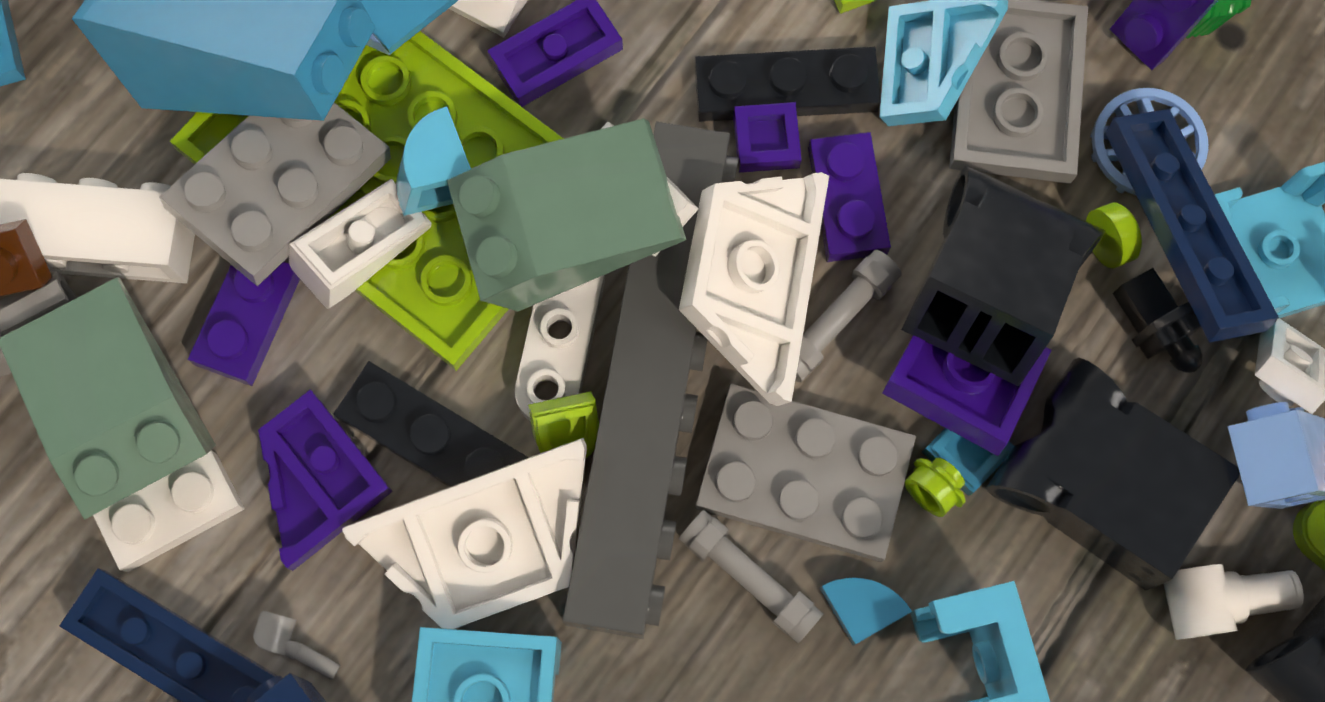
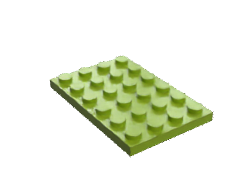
M421 31L390 55L366 45L334 103L388 145L391 159L332 216L388 180L392 179L396 183L404 147L410 132L422 118L440 108L448 107L471 169L500 155L564 138ZM196 112L170 140V143L179 153L193 164H196L248 116ZM454 204L422 211L431 221V228L358 287L355 292L457 371L509 309L480 300Z

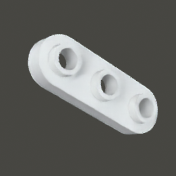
M605 275L533 305L515 384L517 404L524 417L530 422L528 404L547 401L541 400L535 395L536 387L540 383L552 381L559 387L558 393L552 399L581 393L605 284ZM558 321L567 322L572 327V330L563 339L553 338L548 334L549 328L553 323Z

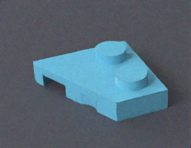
M928 0L889 6L879 115L887 126L944 121L947 119L1006 14L1008 0Z

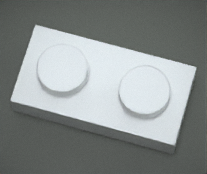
M1278 318L1268 331L1260 334L1255 376L1261 379L1259 381L1260 387L1277 402H1288L1289 407L1296 403L1313 414L1325 401V349Z
M211 450L203 457L93 516L119 570L130 572L245 508L218 455Z

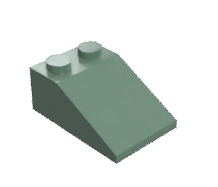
M643 118L506 153L447 180L481 301L519 312L687 240L680 217L676 213L667 183V176L648 120Z
M119 277L0 337V348L49 461L84 520L203 457L216 446Z

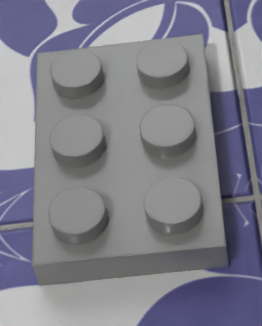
M1008 0L1006 14L955 103L949 169L962 170L967 165L982 173L1062 183H1071L1074 180L1078 171L1088 6L1040 0Z
M333 103L324 121L248 116L160 195L159 198L163 207L258 286L289 257V244L331 217L391 159L390 148L336 103Z
M730 384L695 509L705 510L708 513L882 562L886 558L916 436L795 401L776 406L770 404L756 390Z

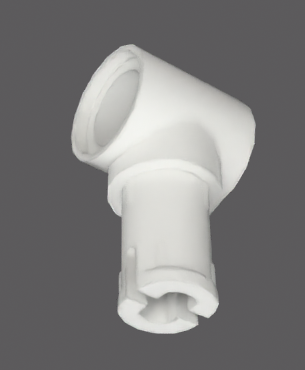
M1223 564L1178 570L1172 580L1164 583L1176 640L1238 631L1236 624H1243L1247 621L1248 616L1297 609L1302 606L1304 599L1301 581L1293 570L1245 576L1239 575L1234 571L1224 572Z

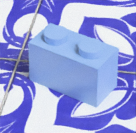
M1279 402L1247 410V422L1227 426L1248 506L1284 509L1325 500V418L1307 413L1302 407L1289 408L1288 402Z

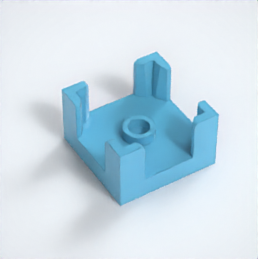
M1325 162L1299 170L1281 187L1241 198L1243 193L1240 187L1215 194L1278 317L1283 318L1325 305V212L1322 208V205L1325 203Z
M1015 581L934 600L928 603L929 606L911 612L917 638L922 643L966 632L970 633L975 666L981 681L985 685L988 697L969 702H1050Z
M420 627L412 702H553L555 675H559L562 642L557 637Z

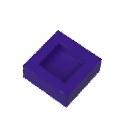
M796 102L734 107L733 119L737 157H739V173L800 168L802 157Z

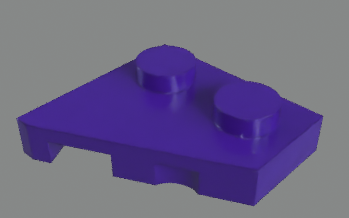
M311 389L258 429L263 460L267 462L270 480L268 482L271 507L272 510L276 511L282 544V548H279L280 558L289 570L294 571L343 532L342 528L354 523L393 492Z

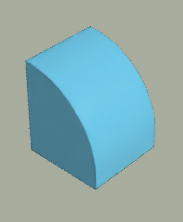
M448 107L435 110L422 118L414 126L407 138L396 181L397 198L403 216L453 204L447 180L471 169Z

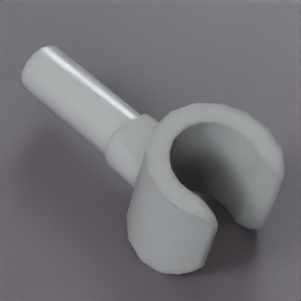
M266 611L260 613L253 634L254 641L259 648L285 655L292 660L296 659L331 680L334 678L341 665L302 643L290 641L296 619Z

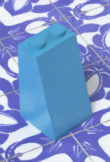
M84 0L72 18L141 108L324 121L376 28L360 0Z

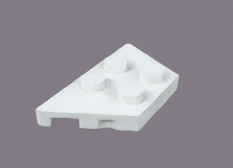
M822 172L812 173L804 178L782 180V177L763 178L749 184H745L742 181L715 183L702 190L679 311L770 404L776 406L790 403L793 398L829 175Z
M584 438L575 440L342 528L343 533L354 546L359 544L387 570L385 575L399 589L414 595L420 601L422 610L442 629H455L569 587L577 546L587 450Z

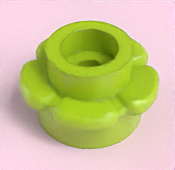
M919 458L914 462V472L905 480V487L922 508L937 517H944L955 505L959 508L964 505L965 496L960 489L965 485V481L961 473L951 463L942 458H935L932 462Z

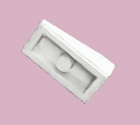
M390 179L289 244V265L324 307L329 309L349 296L430 229L432 223L422 212L403 216L397 198L396 183Z

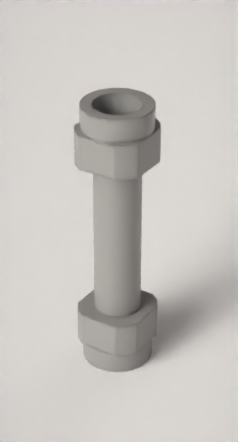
M874 250L854 269L852 273L854 281L803 334L795 381L801 383L823 360L821 351L872 297L880 300L901 277V270L886 254Z
M703 510L685 529L679 540L701 561H704L707 557L711 558L777 617L772 623L799 644L824 613L814 606V603L800 591L795 596L789 593L725 537L729 532L726 526Z

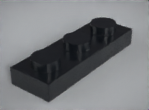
M875 47L695 56L699 122L734 120L735 106L796 102L797 116L878 112L881 104Z
M370 361L367 362L333 413L340 421L448 487L529 458Z

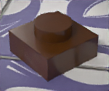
M23 219L0 224V296L42 288L52 278V275L27 220Z

